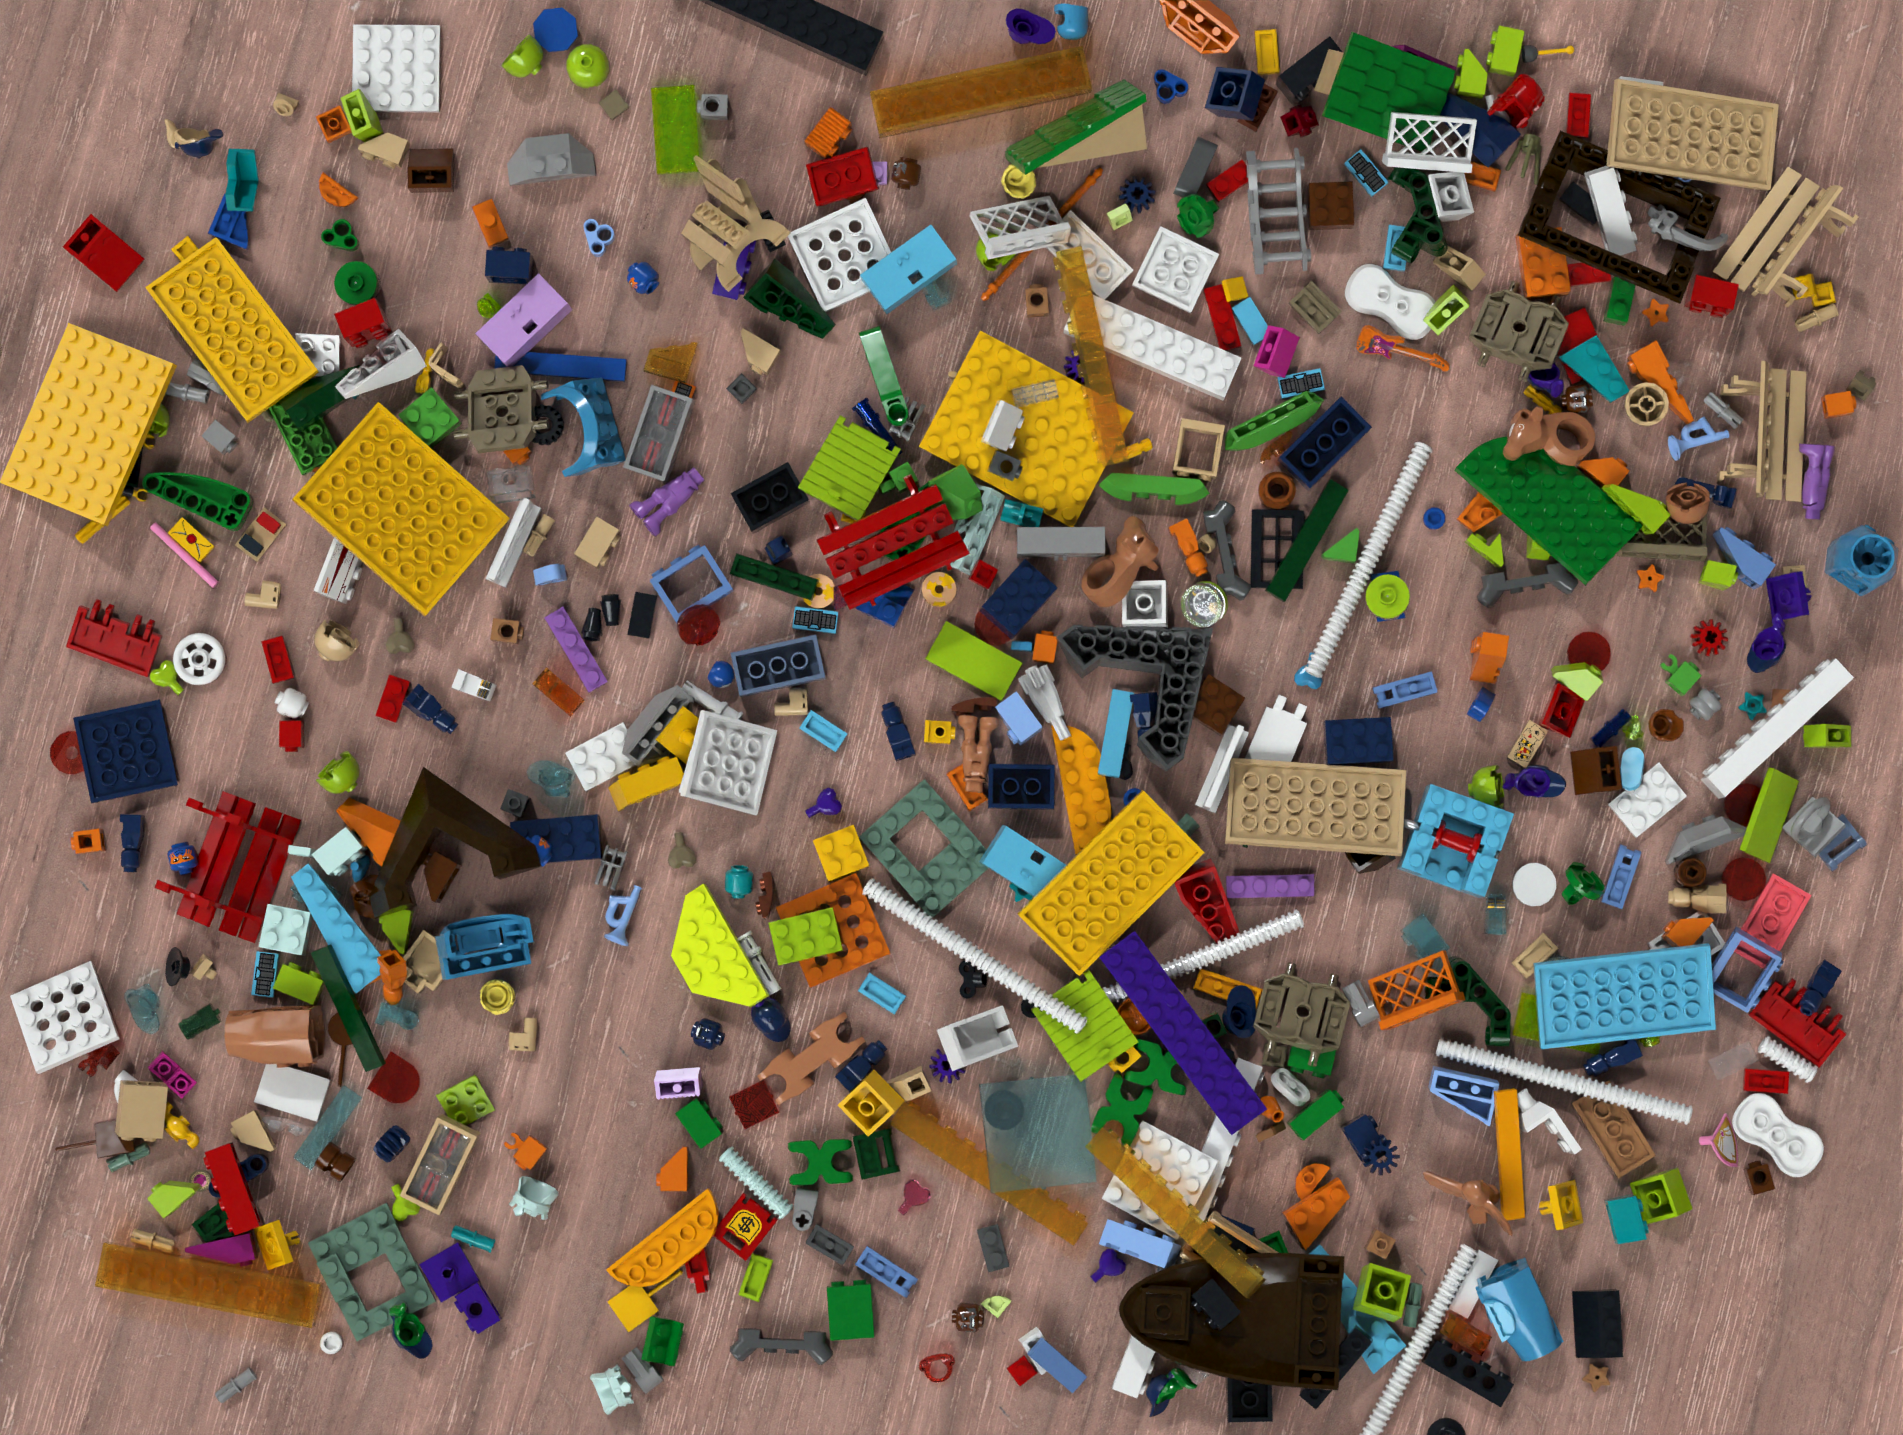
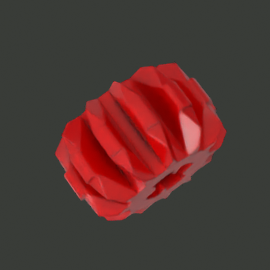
M1713 619L1708 621V625L1702 620L1700 621L1701 628L1699 626L1693 627V630L1698 634L1690 635V638L1697 639L1691 645L1692 647L1700 646L1697 653L1700 654L1705 649V656L1708 657L1711 654V650L1714 655H1718V648L1721 650L1726 648L1721 643L1728 641L1727 637H1722V634L1726 633L1727 630H1719L1722 623L1718 622L1713 626ZM1707 632H1709V635L1712 634L1714 636L1711 640L1712 643L1705 640Z

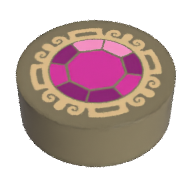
M196 1170L191 1174L189 1183L200 1184L202 1188L197 1192H203L209 1189L212 1176L206 1170Z

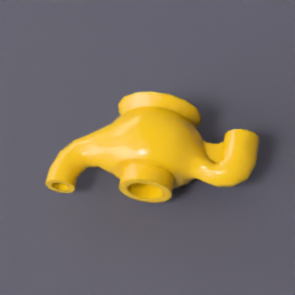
M167 1102L165 1132L177 1143L179 1139H186L188 1141L187 1145L193 1150L200 1141L199 1136L189 1130L188 1127L191 1124L182 1115L178 1118L171 1114L173 1106Z

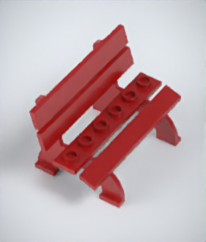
M907 475L903 479L911 496L842 528L839 527L832 511L824 514L832 533L817 539V543L823 555L841 547L845 549L825 560L834 579L848 572L851 573L853 580L838 586L849 610L870 601L873 607L876 605L874 598L940 567L946 566L947 570L950 571L952 570L951 562L970 554L958 531L941 539L937 533L938 530L954 523L945 503L924 512L925 508L943 500L936 484L919 492L912 475ZM918 511L920 513V515L915 516L903 523H900L888 530H885L873 537H870L858 544H855L851 547L848 546V544L860 538H863L875 531H878L890 524H893L905 517H908ZM925 536H930L932 543L861 575L859 567Z
M223 791L216 810L212 811L204 808V803L188 798L186 806L213 816L197 858L198 865L193 868V873L190 876L186 889L157 880L155 888L169 894L171 890L184 894L176 914L207 927H210L217 908L226 910L218 931L235 937L243 917H245L238 937L255 943L264 922L267 904L271 902L288 857V847L294 843L301 820L284 814L278 831L275 834L283 814L281 812L265 807L258 827L249 825L256 803ZM249 829L255 831V835L227 906L219 903L246 830ZM273 838H274L273 844H272V846H271L270 852H269V854H268L267 860H266V862H265V865H264V868H263V870H262L261 876H260V878H259L258 884H257V886H256L255 892H254V894H253V897H252V899H251L250 905H249L248 910H247V912H246L247 906H248V904H249V901H250V898H251V896H252L253 890H254L255 885H256V883H257L258 877H259V875H260V872H261V869H262V867H263L264 861H265V859H266L267 853H268V851H269L270 845H271L272 840H273Z

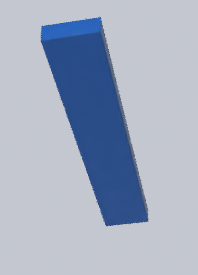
M527 352L514 366L523 365L529 375L581 379L602 377L603 380L625 382L627 360ZM497 356L495 357V368L507 367Z

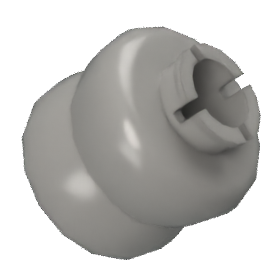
M1702 689L1696 697L1690 700L1689 704L1692 707L1690 712L1698 720L1701 717L1704 720H1709L1715 712L1721 709L1722 705L1719 702L1721 697L1713 689L1710 692L1707 689Z

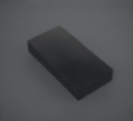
M1572 182L1559 200L1594 226L1597 218L1591 196L1575 182Z
M635 592L627 635L646 639L650 638L657 601L656 595Z

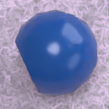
M716 661L707 678L714 687L725 688L733 682L734 670L728 662Z

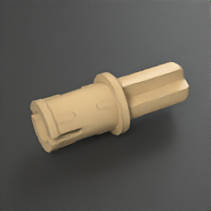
M1834 303L1817 311L1814 309L1811 314L1795 320V327L1799 332H1802L1815 325L1821 326L1822 322L1839 316L1838 310Z
M545 514L542 515L543 517L535 530H531L532 535L523 548V552L533 557L543 540L547 539L546 535L555 522L554 519Z
M135 1228L131 1235L134 1236L131 1237V1242L149 1246L151 1250L156 1248L172 1253L176 1245L175 1240L158 1236L156 1232L152 1234Z

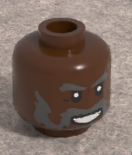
M900 157V160L894 162L891 180L898 184L897 188L910 190L911 186L919 184L921 166L917 164L918 160Z
M1586 385L1567 387L1565 394L1561 395L1562 408L1567 407L1568 412L1577 414L1588 412L1590 407L1593 406L1592 389L1588 390Z
M960 1303L957 1310L952 1311V1323H956L958 1331L975 1333L979 1328H983L984 1310H981L979 1304Z

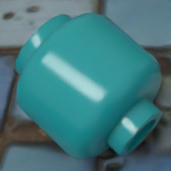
M744 865L731 866V869L725 873L724 888L726 892L732 894L733 898H745V895L753 891V872Z

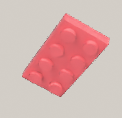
M1772 873L1741 929L1780 951L1812 895ZM1742 940L1734 953L1762 969L1765 968L1771 959L1770 956Z

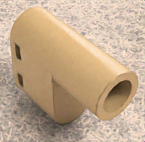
M263 580L261 594L246 593L245 606L278 609L281 584L275 581Z
M789 688L790 702L774 704L775 716L808 715L807 689Z
M524 1018V1033L509 1032L510 1050L536 1051L537 1018Z

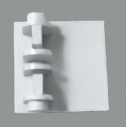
M296 333V342L319 372L315 376H323L340 371L339 347H341V338H339V335Z

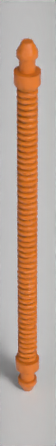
M1097 168L1091 176L1088 175L1085 182L1063 204V207L1061 206V209L1058 211L1061 218L1068 213L1091 186L1096 184V179L1103 173L1102 168ZM1050 220V221H1048V223H1046V224H1048V225L1051 226V225H1055V224H1057V223L1054 222V221H1052V220ZM1033 250L1019 253L1012 260L1013 262L1001 272L998 278L987 286L988 289L985 293H982L981 299L986 301L992 293L995 294L999 290L998 288L1006 281V278L1018 268L1017 266Z

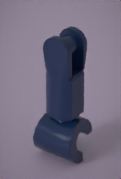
M1684 477L1677 479L1675 485L1687 483V486L1694 487V483L1699 484L1709 491L1710 500L1713 497L1712 501L1714 504L1724 508H1732L1736 488L1716 485V489H1714L1715 485Z

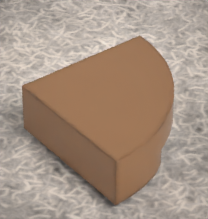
M1279 1122L1268 1129L1262 1130L1255 1136L1258 1142H1261L1280 1133L1286 1127L1283 1122Z

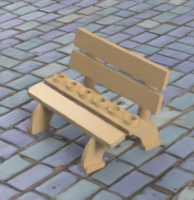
M696 155L693 159L699 173L703 175L702 179L707 191L719 199L722 204L718 208L708 201L698 205L691 216L701 224L697 226L691 220H688L681 234L691 241L690 254L698 269L702 270L712 259L717 261V277L721 285L729 292L743 279L736 270V262L741 251L748 244L758 239H768L777 247L790 234V231L777 221L762 219L760 215L762 212L756 206L744 179L737 178L732 181L724 175L720 163L716 159H710L705 162ZM733 219L743 220L746 226L742 227ZM713 233L717 235L719 238H721L723 241H725L727 244L724 246L715 238H713Z
M1790 167L1786 168L1712 271V273L1726 281L1738 266L1740 270L1731 281V283L1739 284L1738 289L1744 292L1756 277L1757 280L1752 285L1754 288L1752 295L1755 297L1758 293L1768 294L1772 289L1782 299L1787 301L1785 303L1786 307H1789L1796 297L1790 294L1783 285L1798 291L1796 296L1799 298L1808 288L1794 278L1783 274V272L1818 223L1838 238L1846 227L1842 225L1839 228L1831 218L1840 220L1849 227L1859 218L1856 214L1851 217L1831 206L1843 190V187L1839 185H1830L1826 190L1822 188L1815 197L1818 202L1814 207L1807 204L1820 186L1808 178L1803 180L1793 196L1789 194L1802 176ZM1784 200L1788 201L1745 262L1742 261L1744 255ZM1804 211L1805 213L1803 214V217L1805 218V220L1801 225L1797 223L1795 227L1792 229V231L1790 232V234L1792 235L1790 241H1784L1782 245L1779 247L1777 252H1779L1780 255L1777 257L1776 260L1772 258L1769 261V263L1765 267V270H1767L1766 274L1760 272L1762 266L1765 264V262L1770 257L1772 252L1778 246V244L1783 239L1785 234L1788 232L1790 227L1793 225L1795 220L1798 218L1800 213Z
M1761 361L1760 383L1738 380V375H1734L1731 377V387L1741 388L1728 389V384H1723L1720 395L1760 396L1757 466L1730 463L1727 465V471H1719L1717 473V482H1722L1724 478H1756V497L1761 498L1765 492V499L1781 500L1782 481H1786L1785 501L1801 502L1803 453L1799 451V443L1804 444L1806 372L1791 370L1789 392H1786L1787 370L1773 368L1769 370V363ZM1789 399L1786 475H1783L1785 401Z

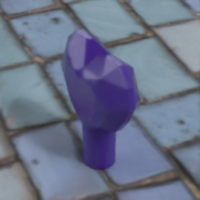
M826 788L819 794L816 805L805 810L809 818L820 812L825 815H837L841 812L842 805L836 799L834 789Z
M1106 1249L1100 1257L1099 1269L1090 1277L1096 1283L1105 1275H1120L1126 1270V1264L1123 1260L1118 1259L1117 1253L1113 1249Z

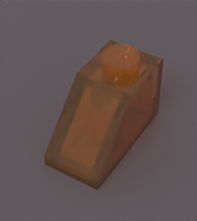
M547 667L532 683L570 717L585 701Z

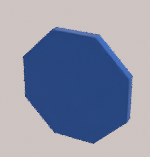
M562 7L543 10L533 23L535 39L548 52L568 50L578 37L576 18Z

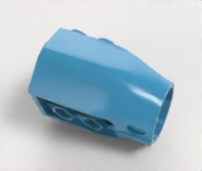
M1860 525L1830 543L1827 548L1825 573L1856 594L1863 596L1893 578L1897 570L1899 549L1892 540L1880 536L1869 525Z
M1526 1258L1495 1268L1487 1280L1486 1275L1477 1279L1479 1286L1475 1288L1482 1304L1485 1300L1500 1301L1508 1306L1514 1314L1515 1330L1510 1338L1507 1339V1342L1521 1361H1531L1545 1356L1564 1342L1553 1317L1550 1316L1548 1306ZM1486 1310L1487 1316H1488V1318H1489V1320H1490V1322H1491V1324H1492L1493 1322H1492V1320H1491V1318H1490V1316H1489V1314H1488V1312H1487V1310Z

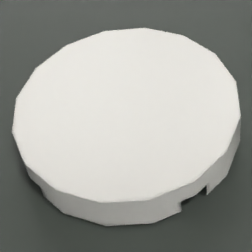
M1528 863L1520 867L1514 874L1512 880L1514 894L1525 905L1541 906L1554 896L1556 878L1547 866L1539 863Z

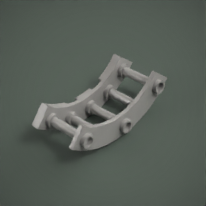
M1294 148V159L1260 161V159L1256 160L1255 151H1246L1251 241H1253L1254 251H1252L1255 274H1264V265H1267L1268 262L1301 260L1303 271H1307V262H1311L1310 248L1306 249L1303 217H1307L1306 204H1302L1301 170L1304 169V156H1300L1299 149ZM1294 168L1295 182L1261 184V182H1257V173H1260L1261 170ZM1295 191L1296 207L1263 209L1258 205V196L1262 195V193ZM1297 216L1298 231L1264 233V231L1261 232L1260 220H1263V218ZM1299 240L1300 251L1267 254L1262 249V245L1265 242Z

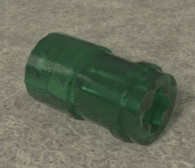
M210 1003L190 1017L182 1019L178 1023L179 1028L187 1040L193 1039L201 1032L221 1023L218 1015L221 1012L219 1008L215 1010Z

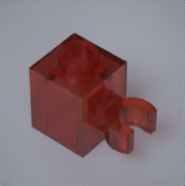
M109 1043L86 1053L88 1059L81 1061L78 1068L84 1071L87 1066H90L87 1075L93 1077L96 1074L98 1065L107 1070L120 1052Z

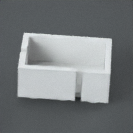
M1003 1005L937 1030L952 1071L1018 1047L1012 1028L1000 1033L996 1030L1010 1024Z

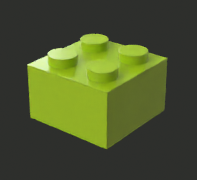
M1373 1263L1365 1265L1361 1270L1353 1310L1392 1322L1402 1318L1411 1275Z

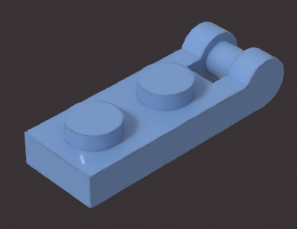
M1432 671L1372 688L1378 698V709L1438 693ZM1391 690L1393 698L1387 699L1385 691Z
M1622 844L1618 847L1601 899L1602 903L1619 909H1623L1641 855V851L1626 849L1627 846ZM1624 857L1631 859L1629 865L1622 863Z
M866 1246L855 1263L856 1266L905 1298L910 1294L911 1286L915 1285L919 1280L868 1246ZM900 1276L905 1279L902 1286L896 1283Z

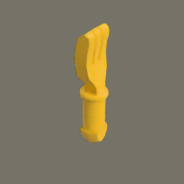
M432 348L427 349L425 352L424 362L427 366L422 369V374L417 378L416 393L423 394L430 388V372H432V368L429 365V359L435 351Z

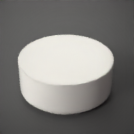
M328 1332L320 1340V1347L327 1354H335L343 1346V1339L336 1332Z

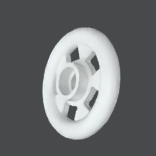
M195 633L188 635L175 648L173 655L174 668L180 678L187 683L193 685L211 683L219 677L224 669V649L217 639L208 634ZM194 643L197 648L189 653L186 647ZM206 643L213 648L210 653L202 649ZM199 655H202V656H203V662H202V663H197V662H196V657H197V656H199ZM188 658L190 667L184 669L182 659ZM211 658L217 660L214 669L208 668ZM194 670H204L203 676H194Z

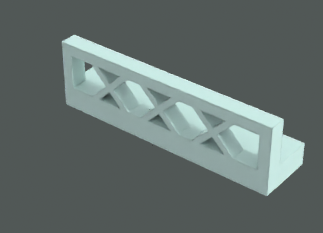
M976 484L978 489L984 491L981 497L983 511L975 514L969 522L967 519H959L953 533L958 531L959 534L964 531L966 532L963 541L970 554L955 560L954 563L951 562L950 565L952 568L968 575L971 574L977 560H979L1005 495L998 491Z

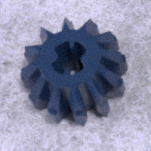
M1133 176V183L1126 179L1124 183L1127 187H1120V191L1125 194L1119 195V200H1126L1123 204L1130 205L1131 213L1134 207H1136L1138 214L1142 212L1141 206L1145 210L1150 209L1148 203L1153 204L1155 201L1150 196L1155 195L1156 192L1155 190H1148L1151 188L1152 183L1149 182L1144 185V177L1141 178L1140 182H1137V177ZM1135 190H1138L1139 194L1142 193L1140 199H1135V196L1132 197Z
M395 1125L380 1137L373 1150L380 1159L387 1163L391 1162L408 1145L410 1137L404 1129Z
M1381 1137L1378 1138V1145H1376L1374 1140H1370L1373 1148L1363 1147L1364 1150L1369 1152V1155H1361V1158H1369V1161L1363 1164L1364 1167L1372 1164L1370 1173H1374L1378 1167V1175L1380 1176L1383 1175V1168H1385L1387 1173H1391L1388 1165L1398 1166L1397 1163L1392 1161V1158H1400L1398 1154L1392 1155V1152L1398 1149L1397 1146L1389 1149L1391 1144L1389 1139L1383 1146V1138ZM1381 1150H1383V1155L1386 1159L1384 1162L1380 1160V1163H1378V1158L1375 1154L1377 1151L1381 1153Z

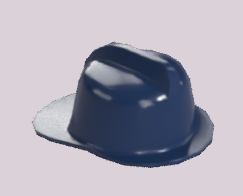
M1239 985L1235 986L1228 995L1227 1008L1222 1014V1022L1231 1034L1247 1038L1255 1031L1253 1026L1256 1018V1003L1252 991L1247 986Z

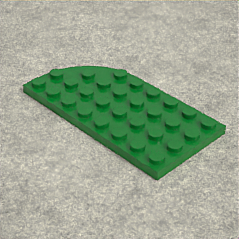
M1507 437L1487 441L1475 448L1454 471L1585 586L1643 526L1636 522L1631 515L1623 511L1604 491L1575 466L1561 465L1553 461L1545 453L1544 449L1523 454L1517 460L1511 461L1503 455V448L1507 443Z

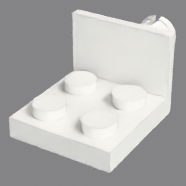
M1527 1088L1517 1093L1518 1106L1521 1110L1519 1121L1522 1132L1528 1133L1547 1120L1544 1124L1551 1134L1558 1136L1559 1140L1557 1143L1563 1152L1576 1154L1582 1150L1555 1109L1540 1101L1536 1102L1529 1094Z

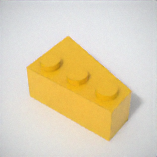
M669 756L657 760V765L650 767V764H646L637 768V773L631 775L630 771L617 776L619 780L608 787L617 810L621 811L626 806L642 802L646 798L681 785L684 773L678 758L670 759Z

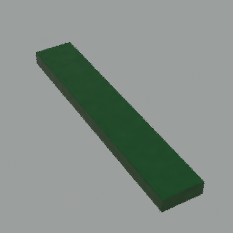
M1332 479L1328 480L1265 590L1267 593L1282 602L1286 601L1348 493V489Z
M330 944L311 952L365 1072L385 1065L386 1062L332 945Z

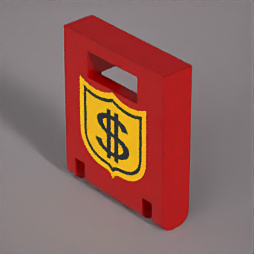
M743 1192L719 1223L713 1237L746 1262L778 1219L774 1217L768 1223L766 1220L771 1213L752 1198L744 1204L742 1201L745 1200L747 1195ZM727 1231L745 1243L741 1250H738L723 1238Z

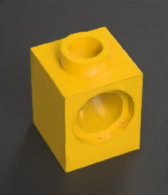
M1134 1046L1125 1051L1129 1056L1127 1063L1120 1064L1116 1058L1108 1063L1114 1072L1118 1070L1120 1073L1124 1072L1141 1057Z

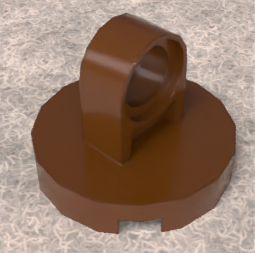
M369 875L362 881L354 883L349 889L355 910L366 918L376 919L374 918L369 896L378 875Z

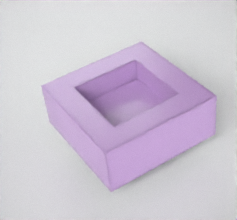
M873 162L878 185H887V162Z

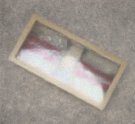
M443 1114L439 1115L400 1196L440 1215L444 1211L481 1133Z

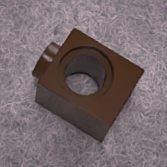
M1761 1160L1748 1163V1168L1743 1169L1751 1195L1775 1189L1768 1163L1761 1164ZM1757 1171H1761L1764 1175L1760 1183H1756L1753 1178L1754 1173Z

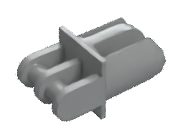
M906 396L905 403L907 406L910 401V397ZM913 401L908 410V421L902 425L901 429L891 425L889 433L894 432L898 434L897 437L900 438L902 436L908 442L926 405L921 404L912 422L910 419L918 402ZM906 425L912 427L910 432L904 431Z
M606 845L594 884L599 885L605 865H608L602 885L608 886L613 869L617 868L611 885V890L615 891L628 851L620 852L618 848L614 850L609 848V845ZM607 854L613 856L611 863L605 861ZM616 857L622 859L620 866L614 864Z

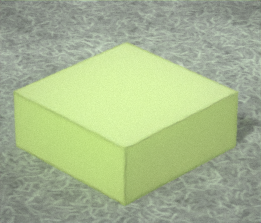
M1126 203L1107 213L1113 230L1133 221L1130 209Z

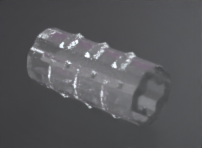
M1055 379L1011 389L1013 401L1017 408L1059 398Z

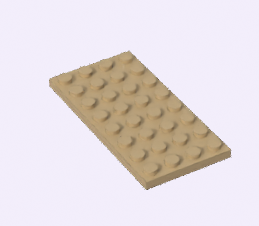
M1616 79L1614 80L1606 166L1769 191L1771 190L1779 104Z
M1231 758L1225 844L1402 856L1406 770Z

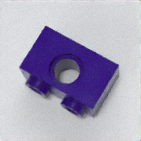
M480 1281L455 1296L457 1301L454 1303L460 1313L464 1312L468 1318L466 1323L472 1332L476 1331L479 1334L502 1319ZM473 1303H479L482 1306V1313L480 1315H475L471 1311Z

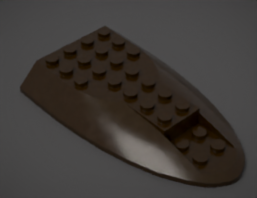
M1251 1253L1204 1258L1173 1265L1134 1284L1120 1303V1318L1127 1331L1141 1344L1166 1359L1195 1370L1220 1377L1264 1385L1338 1390L1341 1298L1345 1256L1299 1253ZM1211 1279L1218 1284L1241 1312L1238 1317L1220 1332L1217 1328L1213 1330L1205 1321L1207 1316L1202 1311L1198 1313L1191 1304L1193 1301L1191 1296Z

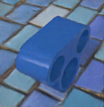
M1163 69L1156 71L1154 75V83L1158 86L1156 97L1161 103H1170L1175 96L1183 97L1187 94L1188 83L1185 80ZM1164 76L1165 81L1159 82L1157 77ZM1177 86H1183L1184 91L1178 92ZM1168 88L1171 90L1172 96L1165 99L1161 97L1160 90Z
M1482 687L1470 706L1467 715L1480 722L1488 712L1496 694Z

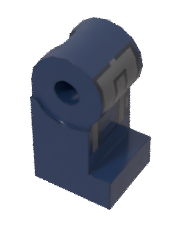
M783 535L770 541L764 548L773 565L793 555Z

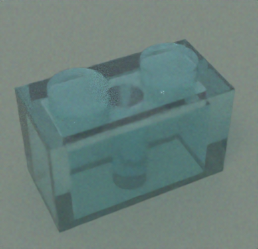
M1423 913L1400 930L1403 933L1401 938L1408 946L1412 944L1417 951L1414 954L1419 960L1442 950L1447 951L1450 948Z

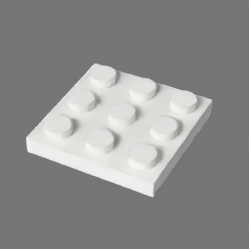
M1160 226L1132 286L1191 314L1219 254Z

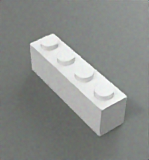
M1604 166L1585 172L1605 250L1620 256L1636 251L1635 244L1638 241L1635 232H1631L1630 223H1632V218L1629 211L1625 210L1626 196L1624 191L1619 188L1618 182L1621 179L1618 170H1614V167Z

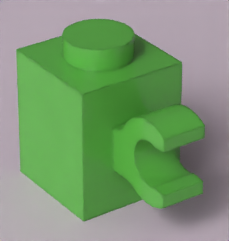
M908 462L889 472L891 480L882 483L879 487L883 495L897 488L900 494L908 490L903 479L907 475H912L916 485L919 483Z
M1669 654L1667 657L1671 659L1672 665L1660 664L1663 670L1671 674L1665 683L1680 696H1683L1702 675L1698 673L1700 669L1691 661L1689 663L1684 661L1678 667L1677 658Z

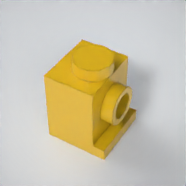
M925 720L924 743L950 744L951 739L955 740L956 727L951 726L952 722ZM938 728H942L944 730V734L942 736H938L936 734V730Z

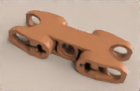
M845 1012L823 1022L808 1033L815 1043L800 1054L794 1056L789 1048L774 1058L757 1076L760 1081L773 1074L781 1075L785 1079L786 1089L775 1100L778 1105L800 1095L815 1084L808 1074L823 1063L829 1061L834 1069L849 1059L866 1041L863 1036L850 1043H844L838 1038L837 1028L848 1017Z

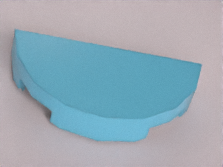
M1485 1300L1483 1304L1501 1341L1504 1342L1510 1338L1515 1330L1514 1314L1508 1306L1500 1301Z

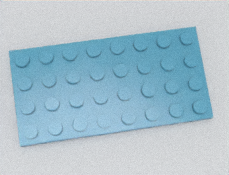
M1709 943L1533 963L1539 1045L1541 1049L1716 1030L1711 949Z

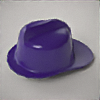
M1016 8L1011 10L1006 16L1009 35L1016 43L1028 44L1032 42L1045 44L1055 37V27L1050 21L1027 10Z

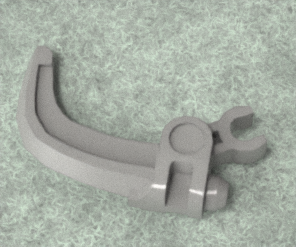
M1661 204L1658 205L1657 210L1650 206L1647 212L1651 217L1648 223L1649 227L1652 228L1651 233L1661 234V238L1664 240L1669 239L1678 244L1701 251L1717 250L1728 240V235L1725 233L1720 234V236L1714 239H1702L1675 226L1678 215L1672 211H1666L1665 207Z

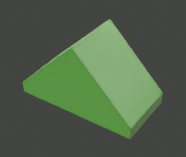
M1354 529L1324 552L1321 557L1324 560L1355 563L1359 529Z

